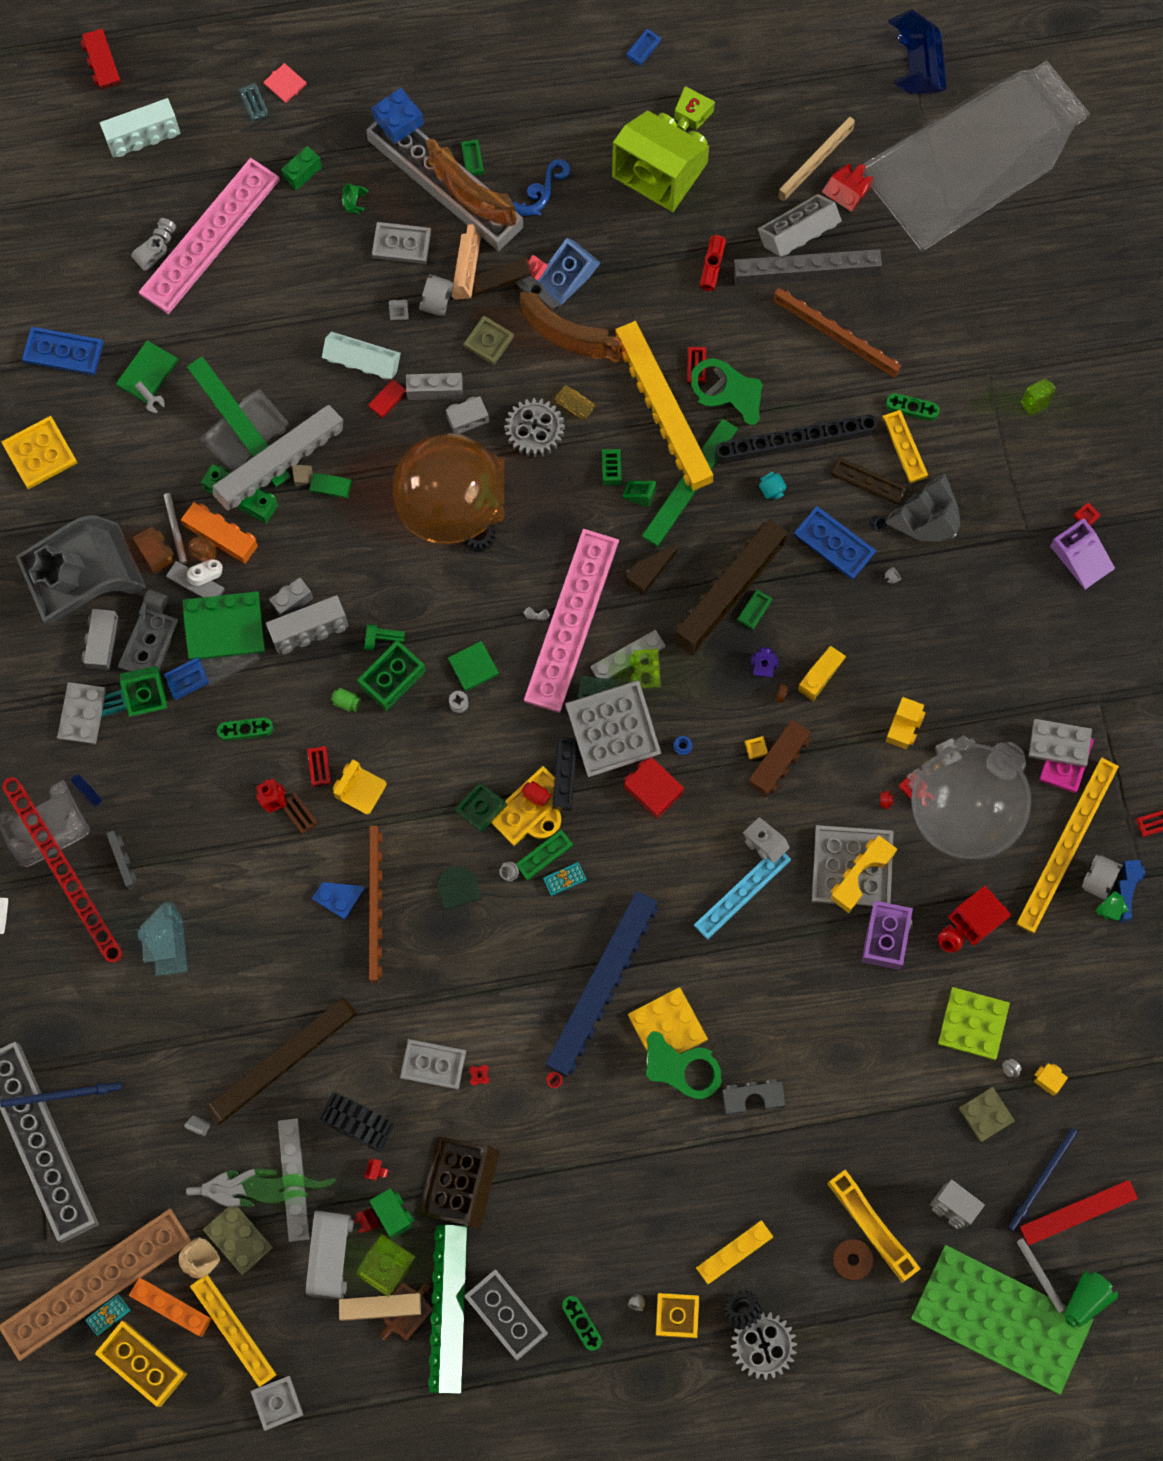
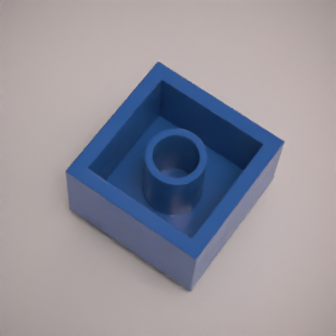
M402 88L372 107L374 120L394 144L424 125L423 113Z

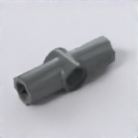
M531 276L513 282L529 297L531 303L536 304L549 317L554 316L560 309V303L544 289L542 283L535 281Z

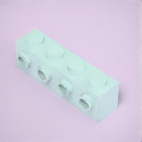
M330 332L325 338L322 358L327 359L331 363L344 364L347 368L360 369L366 374L373 373L383 379H392L397 373L401 353Z

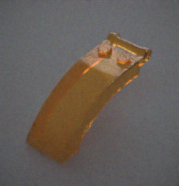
M435 139L427 140L426 147L429 150L428 163L435 167L434 172L437 178L442 179L446 188L455 199L482 218L507 226L516 225L515 206L507 193L499 194L482 187L460 168L448 147L440 148Z
M520 292L521 313L528 323L545 339L573 353L592 356L595 359H601L602 357L610 358L613 362L621 360L620 347L622 341L618 337L608 336L607 329L586 327L569 322L550 311L540 301L538 294Z

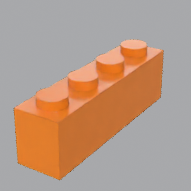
M193 502L181 519L183 526L246 564L258 547L256 538L249 532L245 534L240 531L236 524L232 522L230 524L227 523L220 514L215 513L214 515L209 512V508L201 503L198 505Z
M140 1277L129 1294L130 1297L200 1337H203L212 1321L211 1317Z

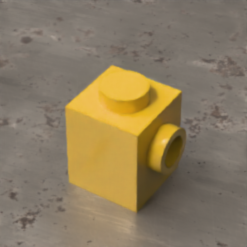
M1048 1063L1045 1067L1041 1065L1034 1075L1037 1078L1034 1082L1054 1096L1068 1077L1061 1073L1062 1070L1057 1065H1050Z

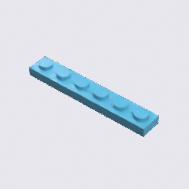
M786 853L774 863L768 859H763L698 920L694 927L708 940L774 878L791 859Z

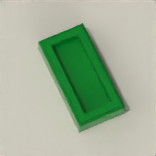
M478 139L461 142L465 169L473 176L483 175L484 170Z
M756 589L737 618V622L753 631L773 598Z

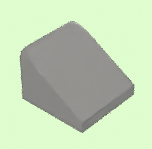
M192 1116L184 1126L187 1130L204 1137L211 1123L197 1116Z

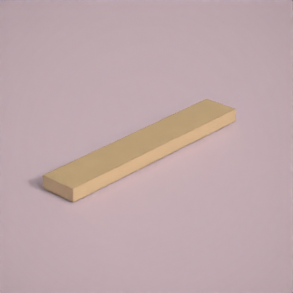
M849 117L779 189L778 198L781 201H785L850 134L855 123L853 118Z

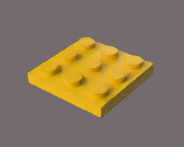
M51 416L2 441L27 489L77 464L74 455Z
M680 987L628 1014L646 1051L648 1049L646 1038L652 1031L661 1033L666 1043L678 1054H682L708 1040Z

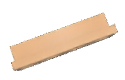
M473 224L467 226L466 234H461L452 290L454 300L469 299L472 296L481 239Z

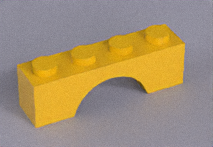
M880 835L876 839H870L865 846L867 851L864 854L860 853L854 860L856 865L853 869L848 868L842 876L844 878L841 884L836 883L830 891L832 893L830 900L848 913H850L863 895L858 886L859 874L869 867L884 868L897 851L896 847Z

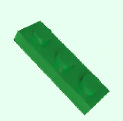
M560 830L516 863L518 870L528 881L573 847V843Z

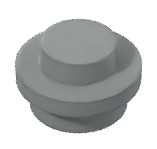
M505 862L501 866L500 876L504 880L513 881L518 877L519 870L515 863Z
M1009 1059L1003 1062V1071L1007 1076L1017 1078L1020 1075L1021 1066L1017 1061Z

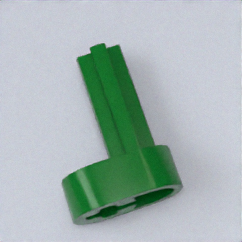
M367 624L364 650L374 651L376 639L393 642L398 640L404 643L405 632L377 628V625Z

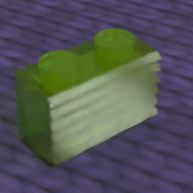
M1046 378L1028 387L1025 391L1026 393L1021 403L1030 416L1048 407L1054 395L1055 387Z

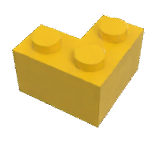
M902 697L885 742L906 750L909 744L913 745L917 736L914 734V730L916 727L920 728L926 713L922 711L924 705Z

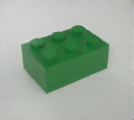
M397 640L357 681L359 687L387 711L426 672V668L415 655Z

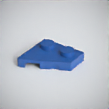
M322 882L312 900L346 920L366 889L363 886Z

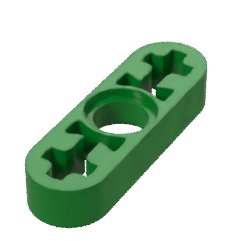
M891 394L886 401V408L890 412L901 410L903 415L922 420L934 421L940 412L939 406L934 402L901 394ZM893 400H897L896 406L892 405ZM910 403H914L917 405L918 409L916 411H910L908 409V405ZM924 406L923 412L920 413L921 407ZM930 408L933 409L932 415H929Z
M268 718L223 722L217 728V734L223 741L266 737L273 732V724ZM262 723H266V725L269 726L266 728V731H263L262 728L257 727H262ZM253 724L256 725V728H257V729H256V731H257L256 733H254ZM249 725L251 727L250 732L242 734L240 732L241 726ZM234 726H236V731H237L238 735H235V732L232 731V730H235V729H234ZM224 728H228L229 731H232L228 732L227 736H225L224 733H221L225 730Z
M574 1296L565 1298L562 1308L585 1348L590 1351L598 1350L602 1343L601 1336L579 1299ZM569 1300L571 1302L576 1301L575 1309L577 1312L580 1310L583 1312V1314L577 1315L573 1320L570 1317L574 1315L573 1311L566 1309L568 1306L567 1301ZM581 1317L588 1321L587 1328L583 1330L578 1329L576 1326L577 1319ZM591 1327L594 1330L590 1332L591 1336L598 1338L596 1347L588 1346L589 1338L587 1335L584 1338L581 1333L587 1332Z

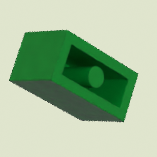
M307 146L281 169L283 179L297 190L318 172L322 165L320 157Z

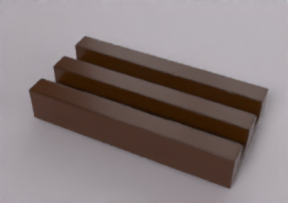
M296 793L286 798V805L290 804L306 827L304 829L301 827L287 806L282 808L302 835L318 824ZM294 800L298 802L300 807L312 821L311 824L307 822V820L295 806V804L293 803Z

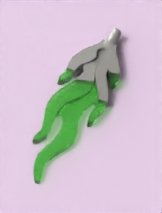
M252 1169L237 1176V1170H231L202 1184V1187H188L186 1194L187 1196L202 1195L225 1207H252L253 1203L251 1201L233 1197L242 1195L265 1203L283 1202L299 1196L307 1198L308 1194L301 1190L279 1192V1190L291 1186L321 1189L333 1184L336 1179L316 1181L299 1174H291L276 1179H264L259 1176L277 1175L276 1170Z

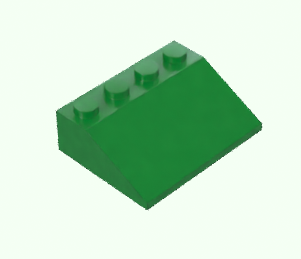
M258 591L183 600L189 661L197 657L199 659L265 652L262 603Z

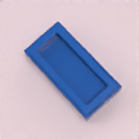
M646 29L626 53V58L641 66L661 42V37Z

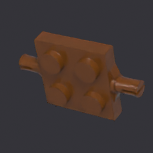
M403 1282L392 1294L419 1293L421 1295V1315L382 1318L387 1327L379 1336L384 1341L392 1332L400 1334L407 1341L432 1313L433 1308L426 1303L423 1297L431 1288L426 1282L418 1291L411 1289Z

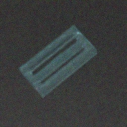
M256 83L239 89L252 122L256 121V118L261 119L264 115L266 117L269 116ZM251 89H254L257 95V98L263 109V111L261 112L259 111V108L253 97ZM246 91L248 92V95L256 111L255 114H253L252 109L244 93Z

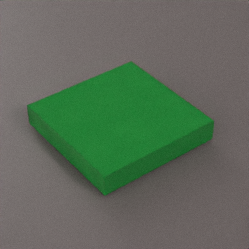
M482 641L448 657V661L465 692L499 675Z

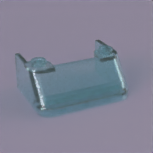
M166 901L141 924V929H138V939L142 941L144 963L155 961L156 976L188 972L182 915L172 901Z

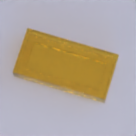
M566 384L555 397L557 403L584 421L596 407V404Z

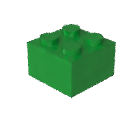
M158 665L120 674V684L129 717L167 708V700Z
M390 1188L370 1200L391 1239L413 1228L411 1222L414 1220L407 1208L403 1210L401 1205L404 1202L397 1191L393 1192Z

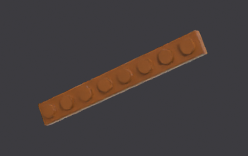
M778 288L774 293L773 301L893 378H896L899 374L901 365L897 360L888 358L881 350L874 349L868 345L864 339L855 337L850 330L841 328L834 320L827 319L818 310L808 307L804 301L792 297L788 291Z
M370 826V983H379V978H382V966H379V958H382V946L379 947V939H382V927H379V920H382V908H379V901L382 900L383 894L382 889H379V881L383 880L382 870H379V862L383 861V853L379 851V843H383V834L379 832L378 826Z

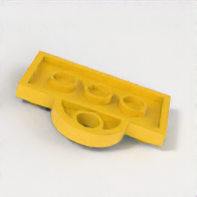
M542 766L505 801L508 806L491 822L513 846L520 842L527 834L536 839H548L558 832L561 826V814L559 809H552L554 776ZM535 781L551 794L549 801L543 808L541 806L537 807L522 797L523 792L521 790L527 782ZM552 822L554 824L553 830H544V823Z

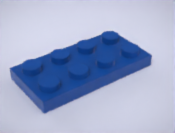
M31 327L22 361L27 364L95 376L104 342L103 339Z
M818 506L815 507L793 535L851 580L855 579L876 553L874 548Z

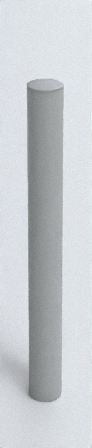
M166 493L163 496L179 562L186 564L187 559L170 493Z
M1024 1238L1018 1240V1246L1058 1313L1064 1312L1066 1310L1026 1241Z

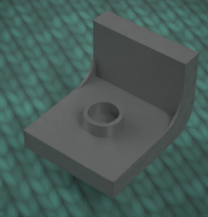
M96 515L84 516L73 520L15 556L42 620L49 624H53L101 594L111 591H123L135 595L146 588L119 524Z

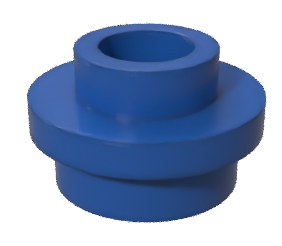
M686 736L677 737L673 743L674 751L679 755L690 753L692 741ZM681 743H684L686 745V748L681 749L679 745Z

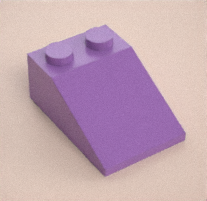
M879 901L873 902L861 962L898 970L901 969L904 962L913 908Z

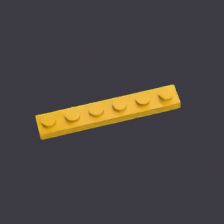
M209 1275L190 1286L257 1385L262 1387L277 1376Z

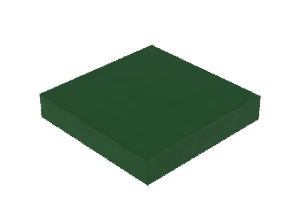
M480 782L454 810L482 833L508 804Z

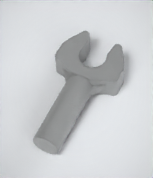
M141 381L135 385L146 398V409L148 411L157 413V410L153 407L155 401L161 407L165 406L163 398L161 396H153Z

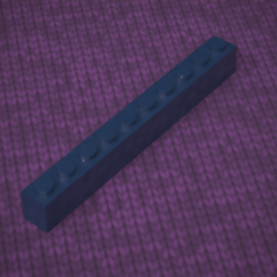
M636 891L546 1062L547 1068L566 1078L569 1073H574L578 1065L575 1063L577 1057H582L587 1047L584 1044L587 1038L591 1040L596 1030L593 1028L596 1021L600 1022L605 1013L602 1009L605 1004H610L614 996L611 993L614 986L618 987L623 979L621 976L623 969L627 970L632 962V959H630L632 952H637L641 944L639 942L641 935L645 936L650 927L647 924L650 918L654 919L659 910L656 907L658 901Z

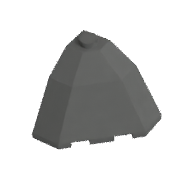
M945 473L925 484L923 491L919 495L914 493L905 501L904 506L892 511L886 523L919 541L941 542L945 539L951 540L957 536L961 526L959 508Z

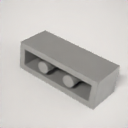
M462 373L406 374L407 399H463Z
M92 609V614L88 616V626L90 627L89 633L85 634L86 651L82 653V662H84L87 669L110 671L118 616L115 611Z

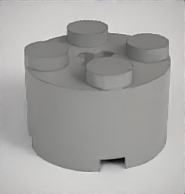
M429 274L419 310L438 316H445L454 283Z
M1096 855L1090 868L1092 873L1087 872L1081 887L1085 891L1106 900L1123 865L1102 855Z

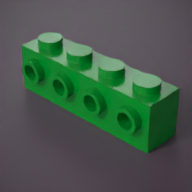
M212 464L201 481L203 489L213 494V485L230 474L228 473L229 471L223 466L219 465L217 467ZM259 488L251 497L243 499L237 508L267 524L277 509L278 503L273 494L270 492L264 493Z

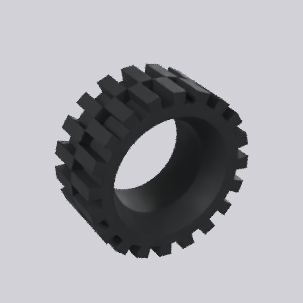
M335 1092L332 1093L318 1119L342 1135L377 1152L382 1151L395 1126L394 1123L378 1113Z

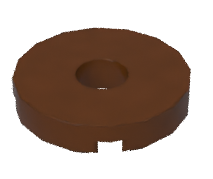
M855 1239L846 1240L839 1244L833 1255V1265L837 1273L851 1281L860 1280L867 1276L874 1262L872 1251L868 1245ZM850 1254H855L858 1257L859 1262L856 1266L848 1263L847 1259Z

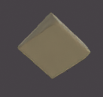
M292 466L295 486L310 485L313 476L312 466Z

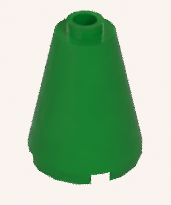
M1088 1269L1084 1271L1064 1312L1066 1323L1073 1328H1080L1116 1301L1118 1293L1117 1291L1113 1293L1111 1290L1112 1284L1096 1272L1090 1274Z

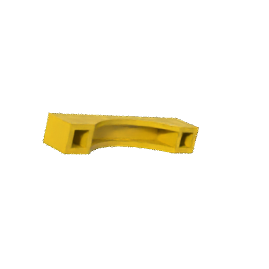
M846 1170L827 1183L901 1282L906 1281L920 1270V1267L877 1216Z

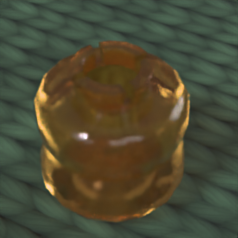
M199 535L196 538L194 537L189 543L190 555L198 558L201 562L212 560L217 554L215 542L208 540L205 536Z

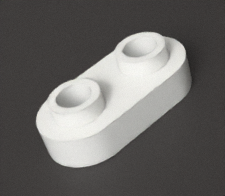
M212 559L193 566L187 572V581L192 585L199 586L219 578L222 574V564Z

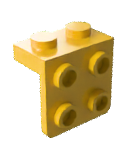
M352 760L350 764L347 763L342 772L344 775L341 780H337L334 784L333 793L336 799L368 815L373 810L387 784L385 780L362 769L360 763Z

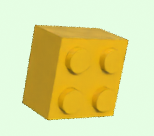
M658 1293L656 1336L696 1339L698 1332L699 1296Z

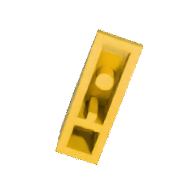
M830 646L799 684L798 691L814 701L846 656Z

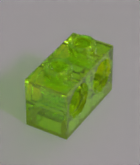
M658 649L633 650L632 654H630V665L634 667L631 681L639 680L641 688L661 687ZM642 654L648 657V662L645 665L640 662ZM643 673H647L650 677L647 684L641 680Z

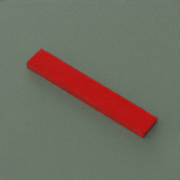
M1130 1180L1020 1226L1019 1229L1029 1246L1134 1201L1138 1197Z

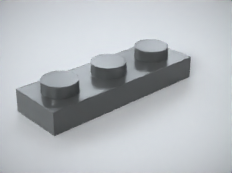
M114 830L106 833L125 886L128 890L136 888L134 882L137 881L134 870L130 871L128 864L131 861L127 852L124 853L122 850L124 842L121 835L117 836Z

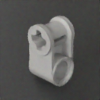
M154 235L136 248L131 257L143 270H148L167 254V247L162 237Z

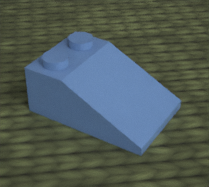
M566 238L547 264L548 267L540 279L535 281L542 283L544 289L558 303L563 304L591 277L601 262L577 242Z

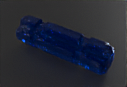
M76 774L71 779L72 783L95 807L102 802L101 797L96 794L79 774Z

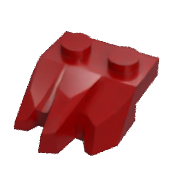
M849 163L841 167L830 178L822 193L850 212H853L861 198H864L870 189L874 177H863L866 165L859 164L852 171V165Z

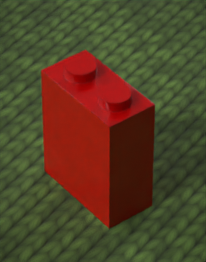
M650 757L648 760L644 759L638 765L639 769L634 774L631 772L624 779V789L658 819L684 793V787Z
M984 886L959 905L948 918L961 930L970 943L975 946L1002 925L1011 914L994 894Z

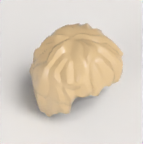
M200 1237L192 1240L179 1254V1265L182 1271L193 1278L205 1277L220 1262L219 1255L214 1247Z

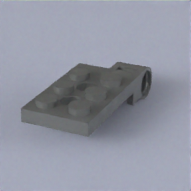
M151 589L147 591L139 611V619L118 665L119 669L130 672L157 665L158 669H160L179 625L178 619L163 614L168 602V595ZM148 636L156 637L153 644L146 643ZM141 653L148 654V659L145 661H139L138 657Z

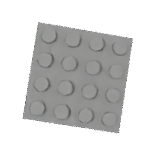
M639 680L565 703L588 777L661 754Z
M816 825L812 903L836 904L830 900L832 896L830 891L836 883L841 884L844 878L842 876L848 868L853 869L856 865L854 863L856 857L860 853L864 854L867 851L865 846L870 839H876L880 835L893 845V831ZM892 858L884 868L869 867L859 874L858 886L863 895L855 906L872 907L874 901L891 903Z

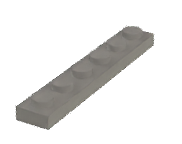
M298 1118L278 1121L289 1242L310 1240Z

